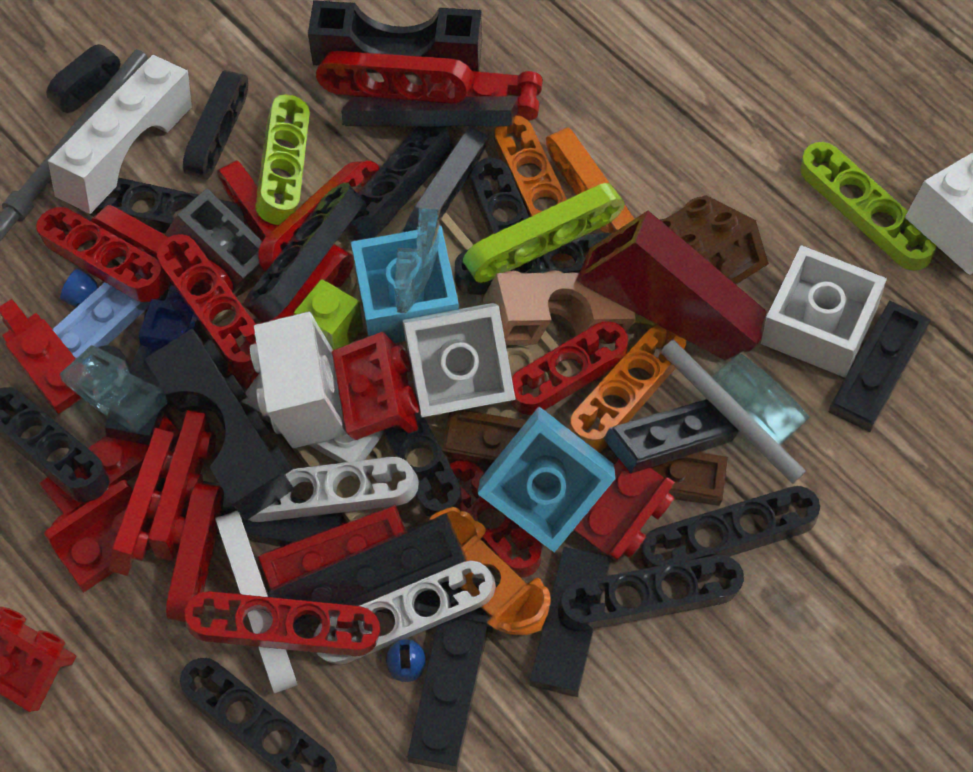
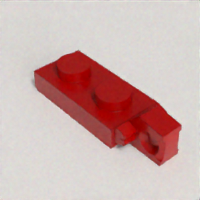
M13 299L0 306L2 321L9 329L1 336L6 342L5 345L9 353L57 414H60L97 389L92 378L45 319H41L37 313L27 318Z

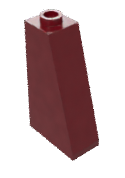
M649 210L589 249L577 281L726 361L742 351H751L761 340L763 334L761 328L767 311Z

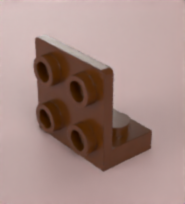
M707 195L690 200L684 208L667 218L660 219V221L735 284L740 283L769 264L756 220Z

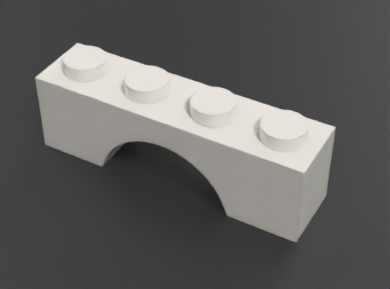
M152 55L48 160L55 197L91 214L117 187L122 162L135 139L151 126L168 133L192 108L188 70Z

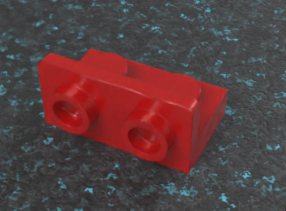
M382 331L332 351L346 433L351 438L358 440L395 425H399L407 433L418 430L415 413L419 412V402L414 390L409 386L407 372L411 371V363L402 345H396Z
M619 458L614 464L615 480L573 530L603 554L611 557L613 561H617L622 554L629 559L632 557L646 538V535L640 531L650 516L659 520L675 498L669 493V490L675 483L670 478L662 477L652 468L630 473Z
M121 480L115 485H109L102 496L89 501L76 511L62 514L44 532L53 551L83 593L114 573L109 571L112 548L133 492L126 480ZM148 518L144 532L150 533L153 523L152 519Z
M0 607V694L28 712L38 711L60 667L73 665L77 656L63 648L65 641L59 636L44 630L37 632L24 624L26 618L22 614L7 607Z

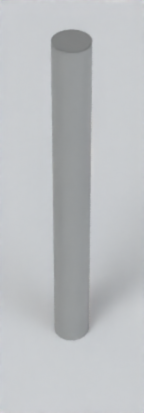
M674 339L661 350V354L792 484L803 476L806 470Z

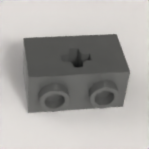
M208 188L177 214L165 233L168 237L178 234L190 236L205 256L228 274L233 283V294L261 266L258 251L262 241Z

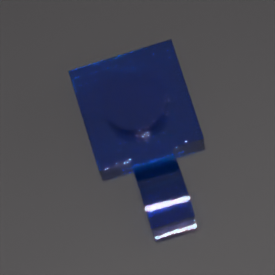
M170 282L165 301L151 299L139 332L141 346L161 349L192 328L194 329L197 317L172 282Z

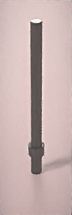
M138 49L134 50L19 191H12L3 202V211L0 213V241L17 221H23L34 208L32 202L51 180L48 160L148 60L144 52Z

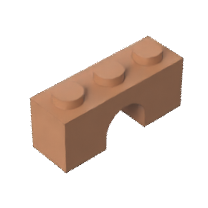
M557 270L546 273H520L518 271L497 273L483 297L484 305L495 303L499 306L506 345L537 344L552 320L550 313L558 314L567 319L573 326L576 336L595 324L605 321L617 323L627 332L636 317L633 311L582 285L577 281L579 273H563ZM603 339L599 340V343H606Z

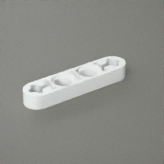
M400 457L296 468L288 472L286 476L293 487L301 482L312 483L314 490L311 498L304 503H294L291 501L290 492L280 499L281 505L276 501L248 520L252 522H265L382 508L394 504L399 506L409 502L418 491L419 481L417 474L410 464ZM399 472L402 478L406 480L399 481L397 489L391 491L384 482L392 481L393 473ZM370 474H372V476L376 480V484L371 485V481L369 479ZM348 476L358 477L360 479V488L356 494L348 498L337 496V485L343 478Z
M235 511L215 518L240 594L268 597L239 512ZM256 609L247 614L255 634L267 631L272 625L273 621L270 614L264 610ZM259 647L274 694L297 686L298 684L286 650Z
M466 561L360 605L361 607L368 608L373 613L381 609L390 610L395 617V625L392 631L387 635L379 636L374 649L363 656L484 606L495 593L496 584L494 576L480 562ZM470 572L477 578H485V582L479 585V595L473 597L468 591L457 593L453 596L459 604L451 608L450 597L441 586L442 583L449 580V586L454 590L466 584L465 575ZM422 591H435L440 596V608L432 616H419L414 608L416 597ZM338 617L330 618V632L334 629L349 633L357 631L354 626L350 629L336 628ZM358 620L361 633L363 635L371 634V631L364 630L363 622ZM322 624L316 629L314 637L321 632ZM329 633L328 641L332 640L331 633ZM355 636L351 641L361 642V639ZM317 653L325 661L337 665L346 664L363 657Z

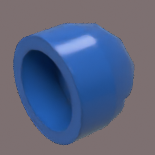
M76 269L66 280L60 299L73 307H78L98 289L97 282L89 274Z
M403 639L396 641L387 652V668L391 676L396 680L411 682L423 674L426 668L425 653L423 648L414 640ZM402 650H409L410 668L401 669Z

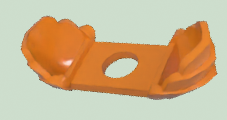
M450 507L433 514L429 520L447 513L465 552L466 561H476L486 567H492L501 576L500 583L495 588L493 597L487 604L481 607L491 617L487 623L493 628L510 635H529L541 631L548 615L551 601L550 592L544 586L541 579L538 577L534 578L528 584L522 580L481 540L486 532L485 527L482 523L474 521L469 513L460 511L456 507ZM470 572L465 575L466 584L460 588L463 591H468L475 597L480 594V591L473 584V573Z

